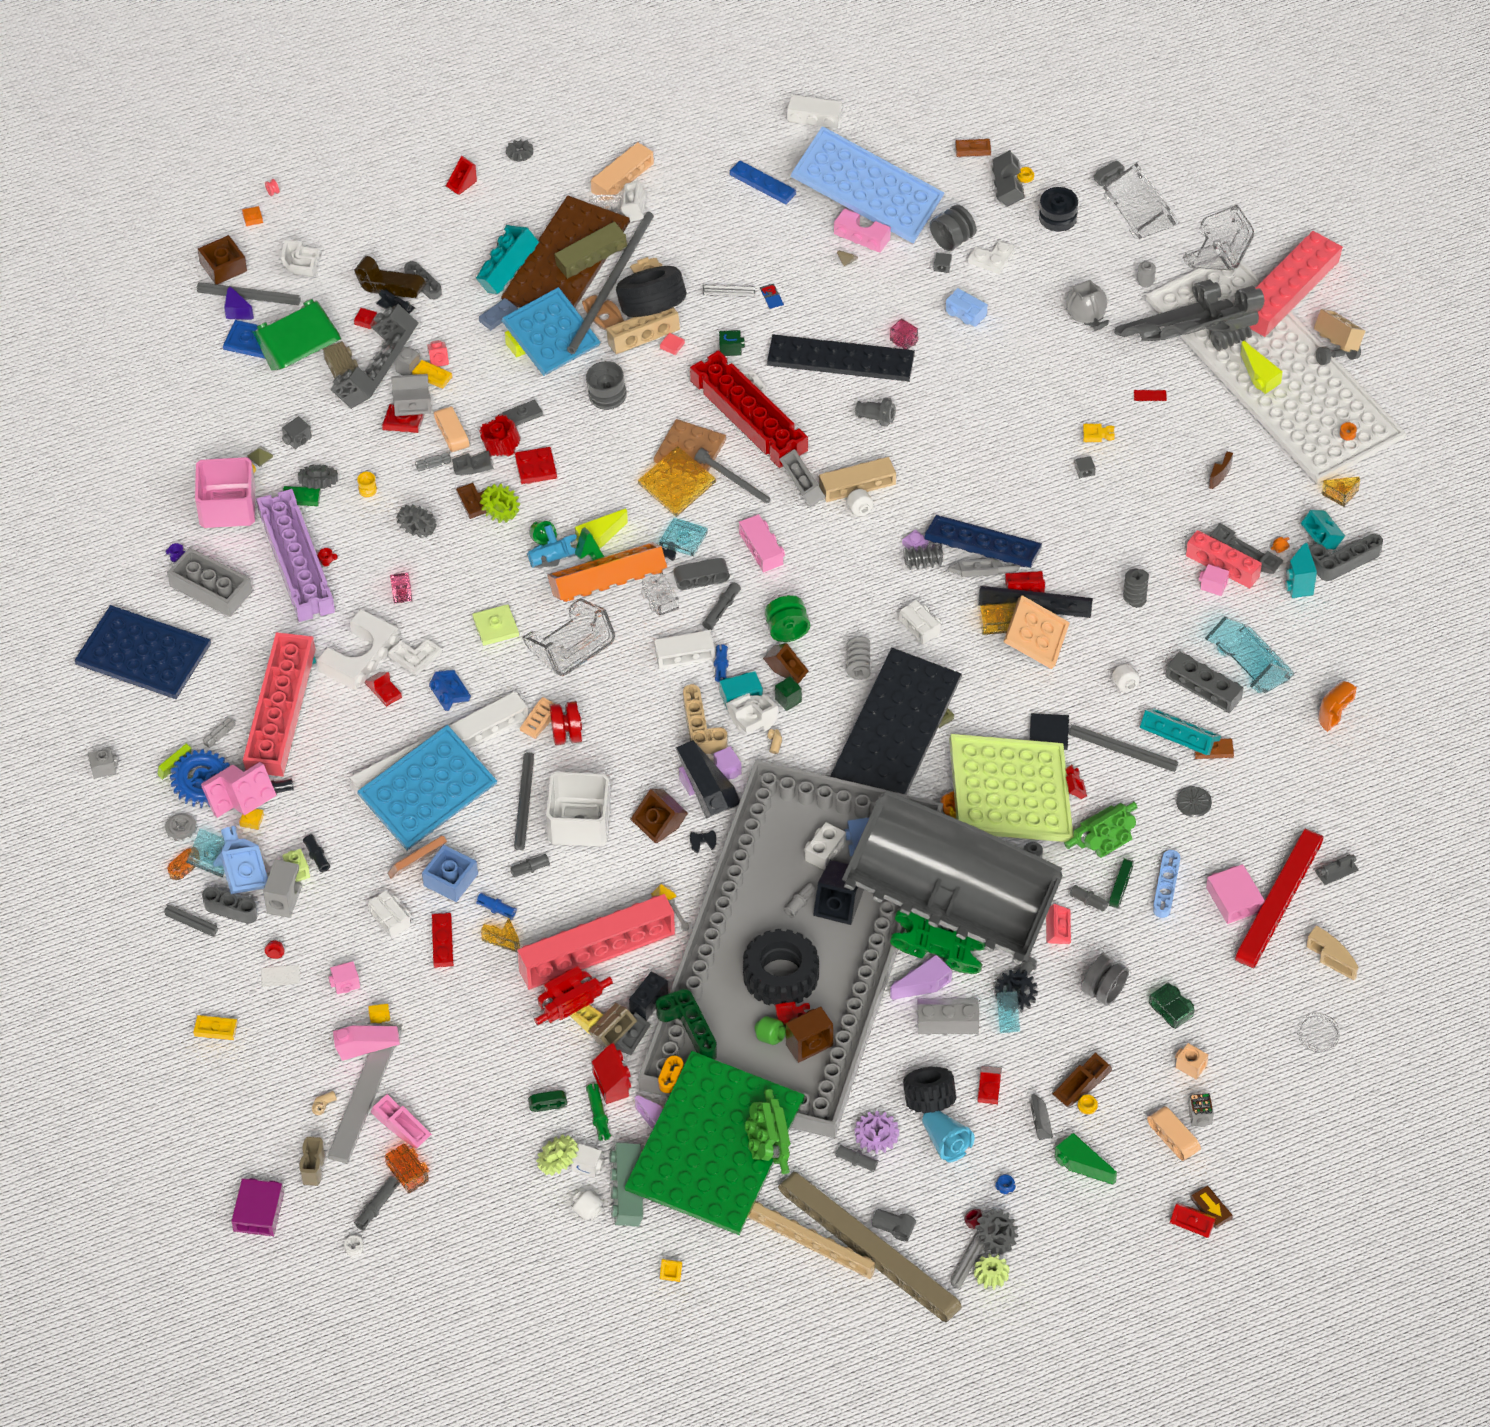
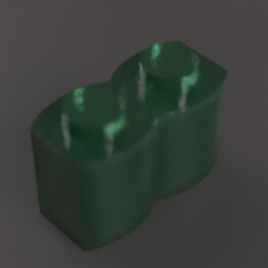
M1168 982L1149 996L1148 1003L1174 1029H1177L1194 1016L1195 1009L1192 1001L1181 996L1180 990Z

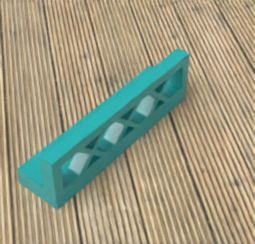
M1156 708L1145 710L1140 728L1204 755H1210L1213 743L1220 741L1222 736Z

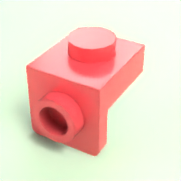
M436 340L432 341L431 344H427L431 364L437 367L449 364L445 342Z

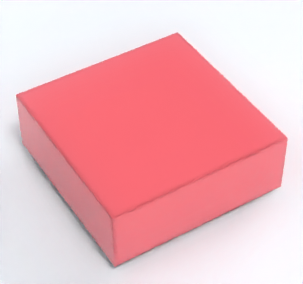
M669 333L661 342L660 349L676 355L685 344V339Z

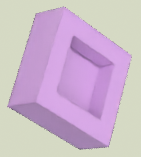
M915 529L902 539V544L909 550L913 546L917 551L918 546H921L923 549L925 545L929 544V540H925V536Z

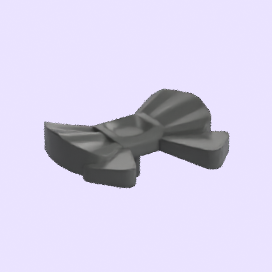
M1103 316L1099 320L1094 318V322L1084 323V325H1090L1094 331H1097L1107 326L1109 320L1099 322L1104 318Z

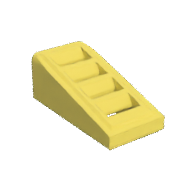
M591 1005L570 1015L587 1033L603 1016L601 1012Z

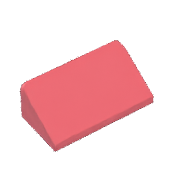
M1057 904L1050 906L1046 915L1047 943H1071L1070 909Z

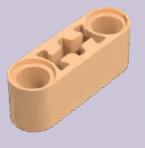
M450 406L434 411L436 423L451 453L468 448V437L453 407Z
M1164 1106L1147 1117L1150 1127L1181 1161H1185L1201 1150L1198 1140L1168 1107Z

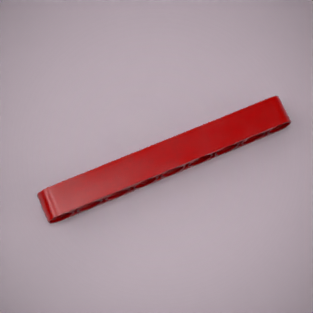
M1306 828L1304 829L1235 957L1236 962L1253 969L1256 967L1317 855L1324 839L1323 835Z

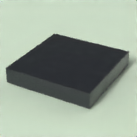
M1031 713L1029 741L1063 743L1064 750H1068L1069 715Z

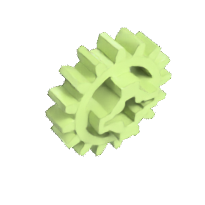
M561 1135L559 1139L554 1137V1141H548V1144L542 1147L543 1152L538 1153L540 1158L536 1160L538 1163L537 1167L545 1175L550 1174L553 1176L555 1172L560 1174L563 1168L567 1170V1167L574 1163L572 1159L578 1156L576 1154L579 1151L578 1144L569 1135L566 1137Z

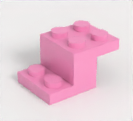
M261 762L244 772L231 765L201 784L211 810L217 818L232 808L246 815L277 796L264 764Z

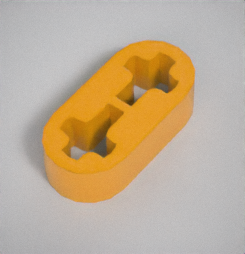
M670 1056L664 1063L658 1078L659 1089L664 1093L672 1092L683 1069V1060L680 1057ZM674 1064H678V1066H675L674 1070L671 1071V1066H673ZM668 1078H671V1083H668V1085H664V1083L667 1082Z

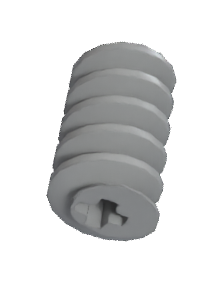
M854 637L847 642V674L853 679L863 680L870 676V640L866 637Z

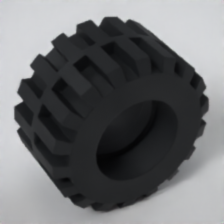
M938 1066L923 1067L913 1070L903 1079L906 1106L910 1110H915V1112L933 1113L935 1111H942L953 1105L957 1099L954 1075L947 1068Z

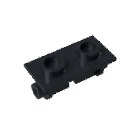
M386 289L379 292L381 299L376 304L384 309L397 304L409 314L415 309L408 301L395 297Z

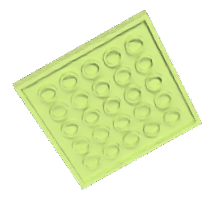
M960 734L950 735L949 744L957 820L999 837L1066 842L1073 838L1063 743Z

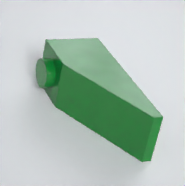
M1074 1133L1056 1146L1055 1159L1059 1165L1065 1166L1069 1171L1112 1185L1116 1183L1117 1171Z

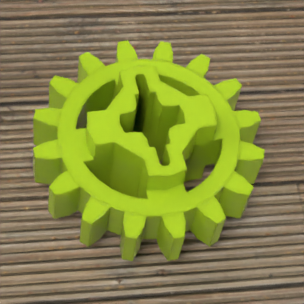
M493 484L491 487L488 486L481 495L482 500L480 504L484 505L481 509L487 511L486 516H492V521L496 518L498 523H501L502 520L507 523L510 519L513 520L519 512L518 507L520 503L516 502L519 497L513 495L514 490L509 491V486L503 488L502 484H499L498 487Z

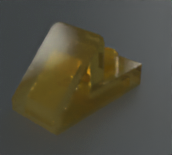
M509 918L503 929L493 925H483L481 929L483 942L514 952L520 949L518 935Z

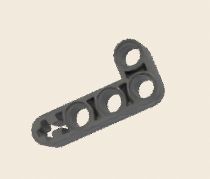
M1370 534L1332 554L1323 545H1312L1310 552L1317 575L1324 581H1332L1378 558L1382 552L1383 538L1378 534Z

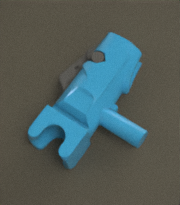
M546 526L544 528L549 539L547 544L539 545L527 553L532 568L558 566L560 559L575 556L576 548L571 547L570 543L575 541L577 535L573 534L557 541L552 526Z

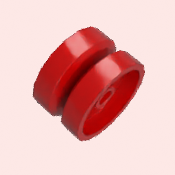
M577 701L566 702V714H563L560 703L549 704L555 746L565 745L566 732H568L569 740L572 744L582 742V722Z

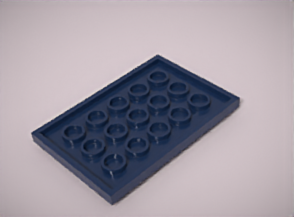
M110 605L74 661L75 665L177 699L209 649L211 639Z

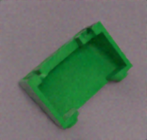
M309 299L303 302L304 306L301 309L274 323L267 324V322L256 326L257 330L253 331V334L271 371L290 366L341 339L339 332L317 300Z

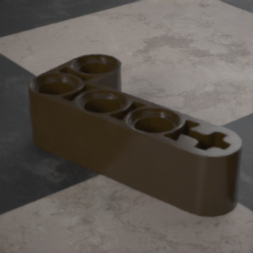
M364 256L354 269L361 287L369 293L379 294L381 290L386 289L394 296L416 298L426 285L425 279L417 274L380 270L376 261L370 256Z

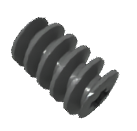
M1250 327L1231 332L1212 330L1211 342L1218 351H1221V347L1225 350L1228 348V345L1231 347L1234 346V343H1240V340H1246V337L1251 338L1252 331Z
M941 543L939 549L936 544H933L931 549L929 545H925L924 551L921 546L917 547V551L913 546L910 547L909 552L906 547L903 549L904 562L909 570H912L913 565L919 570L920 564L926 569L928 563L934 568L935 562L938 563L939 567L942 566L943 550Z
M1130 569L1125 574L1123 598L1135 608L1142 607L1147 601L1149 574L1142 569Z

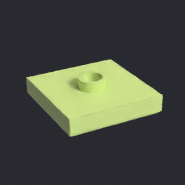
M508 604L472 614L483 646L519 636L518 628Z

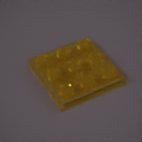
M679 446L673 449L638 480V484L675 517L681 514L716 483V478Z

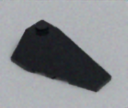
M694 740L675 748L706 819L739 805L740 799L733 784Z

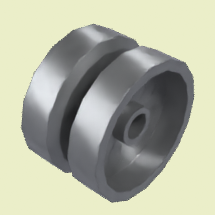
M1101 954L1089 968L1082 983V991L1090 997L1097 995V1000L1108 1006L1121 993L1127 982L1130 970L1121 963L1114 965L1113 958L1106 954Z

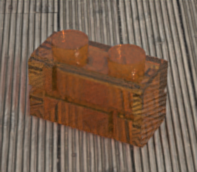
M403 1143L395 1150L393 1149L385 1154V1163L407 1193L410 1194L418 1189V1187L428 1183V1173L430 1171L424 1162H419L414 1148L409 1149Z

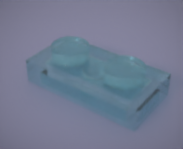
M1017 991L997 993L1000 1033L1020 1032Z

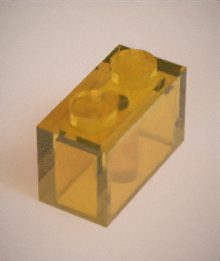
M1017 603L980 606L979 618L982 635L1007 633Z

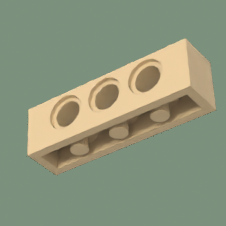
M673 307L657 314L634 317L606 328L608 345L615 354H619L669 333L680 330L679 314Z

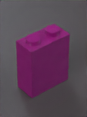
M255 1178L241 1179L231 1221L233 1232L274 1237L284 1197L283 1184L277 1181H259Z

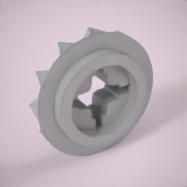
M175 814L166 821L165 831L168 837H172L175 841L177 839L184 841L185 838H191V835L196 833V821L188 814ZM177 825L181 827L184 826L185 830L178 829Z

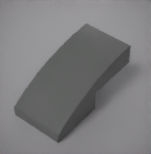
M489 451L473 457L467 453L452 459L456 475H470L494 469Z

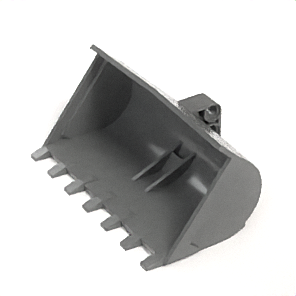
M886 790L884 794L878 797L842 880L846 881L844 887L854 890L858 886L873 893V900L880 903L884 899L900 906V912L910 915L913 912L928 919L929 925L936 928L938 925H942L956 931V937L965 940L968 936L984 943V949L990 952L997 948L1013 955L1012 961L1021 965L1023 960L1028 961L1063 875L1061 872L1062 867L977 827Z

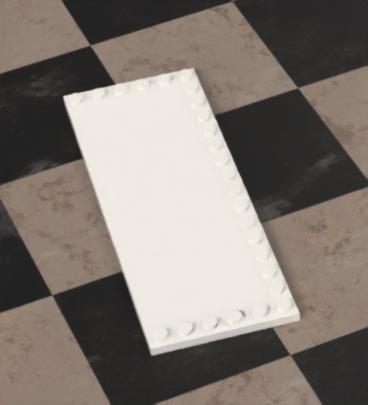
M1232 251L1146 294L1145 299L1159 314L1198 303L1194 297L1192 287H1194L1195 283L1211 279L1213 283L1217 282L1221 289V297L1217 298L1218 301L1228 299L1234 305V293L1237 290L1252 285L1256 288L1261 283V280ZM1291 312L1266 337L1251 330L1252 337H1246V340H1244L1283 371L1281 384L1267 394L1257 389L1250 379L1240 355L1241 343L1243 341L1240 340V343H1234V346L1231 347L1228 345V348L1225 350L1221 347V351H1218L1211 342L1212 330L1204 329L1180 335L1186 344L1316 484L1397 443L1406 436L1402 428L1335 358L1331 356L1330 363L1326 365H1320L1317 362L1316 350L1323 346ZM1346 422L1353 423L1357 427L1356 437L1350 441L1340 437L1341 425Z

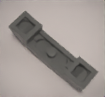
M1221 523L1210 535V537L1261 562V572L1274 574L1283 563V559L1267 551L1264 554L1236 538V532Z

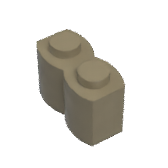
M306 1137L302 1146L303 1156L299 1163L303 1185L318 1186L322 1179L321 1167L325 1162L323 1140L319 1137Z

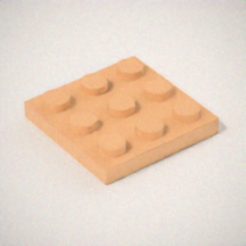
M1021 596L1018 598L1003 642L1052 669L1056 665L1070 622L1028 598Z

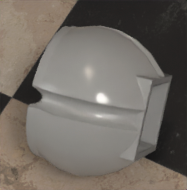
M1088 280L1071 287L1072 289L1067 296L1066 306L1069 315L1075 321L1090 323L1094 322V318L1099 320L1105 315L1107 297L1098 285Z

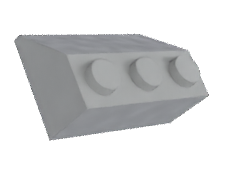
M917 998L918 1034H979L978 998Z

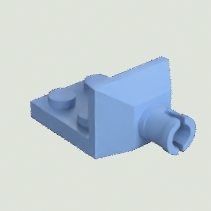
M231 826V830L230 827L222 829L221 834L223 835L224 845L220 849L213 865L214 867L223 866L231 894L264 889L268 877L259 846L245 838L239 839L235 826Z

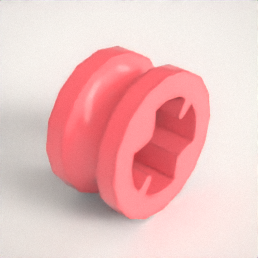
M271 179L270 182H265V188L270 196L280 192L278 184L274 179Z

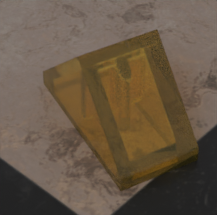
M1360 476L1323 480L1322 495L1345 507L1359 491Z

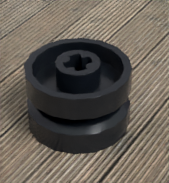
M1053 187L1044 191L1040 197L1039 206L1041 225L1055 232H1063L1073 228L1077 222L1079 200L1077 195L1065 187Z

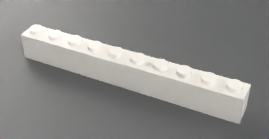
M515 691L503 696L494 703H489L478 711L472 712L469 716L455 721L449 727L470 749L527 719L528 707ZM434 734L422 738L415 744L407 746L403 750L391 754L386 759L374 763L363 771L356 772L351 776V789L362 804L365 802L357 794L358 790Z

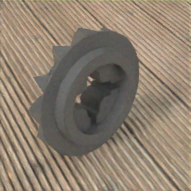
M514 140L513 143H508V147H506V154L513 161L528 160L534 153L533 145L529 144L528 140Z

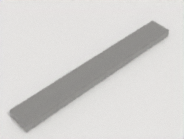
M385 1022L381 1024V1026H397ZM397 1026L400 1036L402 1028L401 1026ZM395 1046L369 1053L329 1151L328 1159L346 1164L349 1163Z

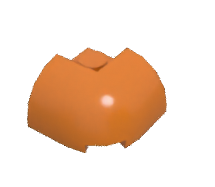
M1341 681L1326 693L1321 701L1318 717L1319 723L1324 730L1328 732L1341 721L1342 710L1355 699L1356 686L1349 682Z

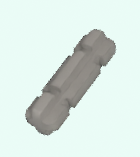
M230 718L225 719L223 724L217 726L210 735L203 739L204 745L211 748L215 741L218 742L228 733L227 730L230 731L235 727V722Z

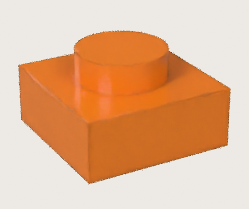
M259 206L242 209L246 226L263 223Z

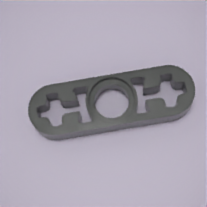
M414 261L406 263L404 266L405 273L415 274L414 271H416L417 275L427 279L426 285L421 292L429 299H438L442 295L440 283L419 263Z

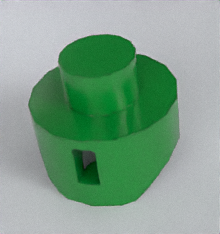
M543 519L535 521L530 527L531 539L540 545H546L549 541L544 527L551 525L556 538L557 532L551 522Z

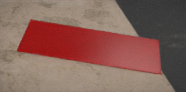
M1134 390V401H1167L1166 390Z

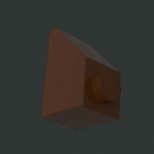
M787 643L773 646L763 657L774 673L784 678L790 676L797 684L809 672Z

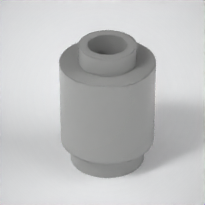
M1144 261L1138 266L1137 281L1144 288L1152 286L1155 282L1156 266L1152 262Z

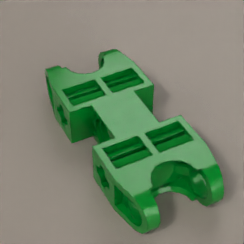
M900 910L896 912L895 920L906 929L907 933L892 934L890 939L892 946L906 954L921 959L927 952L943 957V962L950 969L966 974L981 972L983 965L972 955L971 951L984 950V943L968 936L965 940L956 937V931L951 930L949 932L929 925L928 919L913 912L910 915L902 913Z

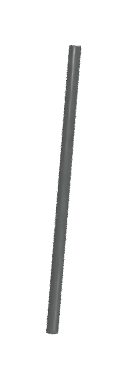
M646 212L644 218L568 346L567 351L569 353L575 354L651 223L654 217L651 212Z

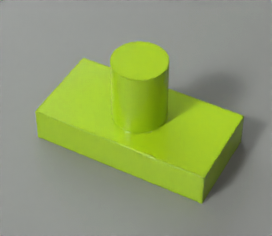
M187 743L158 766L157 775L162 780L171 774V769L175 767L174 762L179 761L180 756L186 758V752L191 754L192 748Z

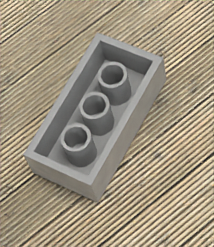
M190 547L167 572L170 587L228 617H231L252 593L249 577Z

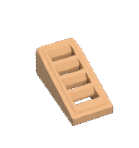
M542 697L520 727V731L536 739L551 722L549 704L555 703ZM530 725L534 726V727L536 728V730L532 729V728L529 727V726H530Z

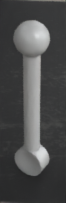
M674 898L668 900L675 914L677 915L680 923L682 924V931H688L689 924L684 922L681 914L679 913L676 905L674 904Z

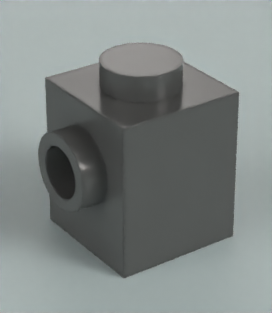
M299 416L282 427L283 441L294 449L304 445L312 438L310 425Z

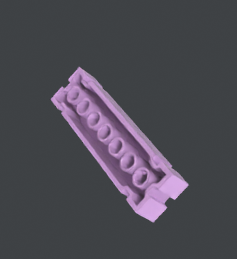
M293 490L279 492L278 496L274 498L271 495L257 498L258 512L262 523H264L265 532L292 605H294L298 621L302 622L313 619V614L320 613V616L334 613L333 597L327 586L325 575L299 506L296 503Z

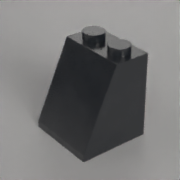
M830 859L817 884L813 916L852 925L864 889L858 886L854 890L844 887L846 881L842 880L849 864Z

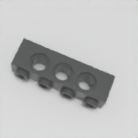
M1179 651L1167 665L1166 678L1229 714L1242 700L1244 687L1226 678L1223 674L1212 670L1207 665L1196 661L1190 655Z

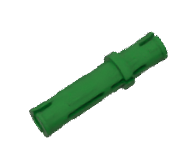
M594 1083L595 1089H593L592 1084H589L586 1087L593 1114L592 1122L596 1126L598 1139L603 1141L602 1136H604L606 1141L611 1138V1133L608 1127L609 1119L605 1115L600 1096L599 1085Z

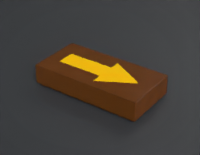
M1208 1185L1191 1195V1200L1201 1212L1216 1217L1215 1229L1233 1218L1231 1212Z

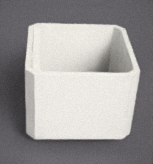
M555 772L551 775L546 820L548 840L552 844L603 846L607 843L611 799L609 778L605 774Z

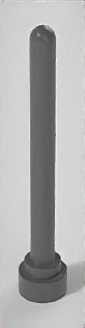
M701 448L694 458L695 461L704 465L708 464L764 503H770V497L710 458L711 455H709L707 450Z

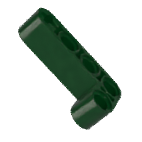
M681 989L658 998L656 1001L657 1018L662 1022H670L680 1018L696 1052L715 1060L717 1058V1042L693 994L687 989Z

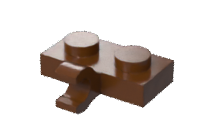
M474 483L456 489L469 519L487 513L486 510L481 509L484 505L480 504L482 500L481 495L484 491L478 493Z

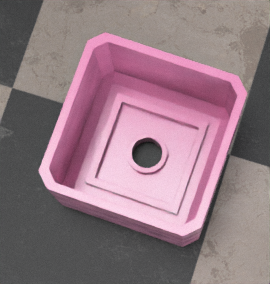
M247 457L198 461L196 463L195 501L199 524L203 528L251 526L255 522L256 492L252 461Z

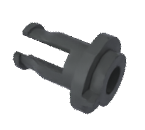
M885 397L881 403L860 401L856 403L855 416H858V418L865 417L879 420L882 427H888L895 419L896 407L892 403L891 398Z

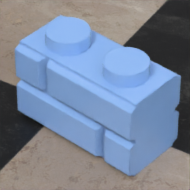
M959 288L946 300L947 313L950 316L960 318L965 324L976 327L987 315L988 304Z

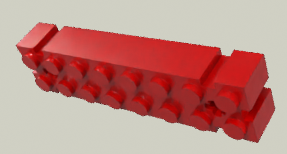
M719 350L709 355L705 363L701 360L690 367V382L699 390L703 389V394L765 455L770 454V460L778 468L783 467L780 458L795 449L799 456L808 451V436L800 428L795 430V423L733 363L728 365L727 358Z

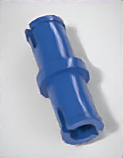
M721 644V650L720 645L716 646V659L714 660L716 682L721 681V677L723 678L722 680L727 678V668L729 666V661L727 660L728 647Z
M482 892L477 898L478 901H476V904L490 909L492 913L501 914L510 920L514 918L517 908L503 903L501 899H494Z

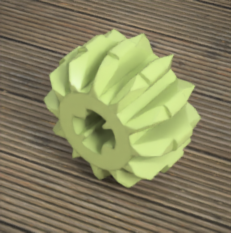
M989 1253L987 1258L981 1256L980 1262L975 1263L974 1276L977 1278L978 1285L984 1283L985 1289L988 1286H992L993 1290H995L996 1285L1002 1287L1004 1281L1007 1282L1009 1279L1008 1273L1010 1268L1006 1265V1260H999L1000 1256L998 1254L992 1257Z

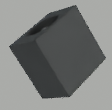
M936 252L934 271L950 273L952 254Z
M1091 456L1075 459V469L1079 479L1095 476L1096 468Z

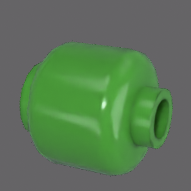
M765 1016L755 1025L756 1037L761 1042L776 1045L784 1039L786 1028L781 1020Z

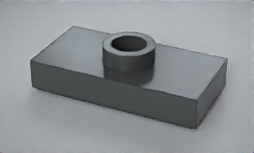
M532 400L504 411L502 415H507V418L513 420L515 425L518 426L543 416V411L536 400Z

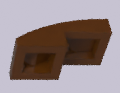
M1226 451L1222 465L1214 464L1210 476L1209 489H1214L1229 473L1233 461L1232 452Z

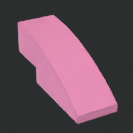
M388 1094L374 1105L371 1113L382 1124L416 1149L432 1135L404 1106L400 1107Z

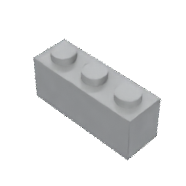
M795 449L780 458L781 463L810 507L825 498V495Z

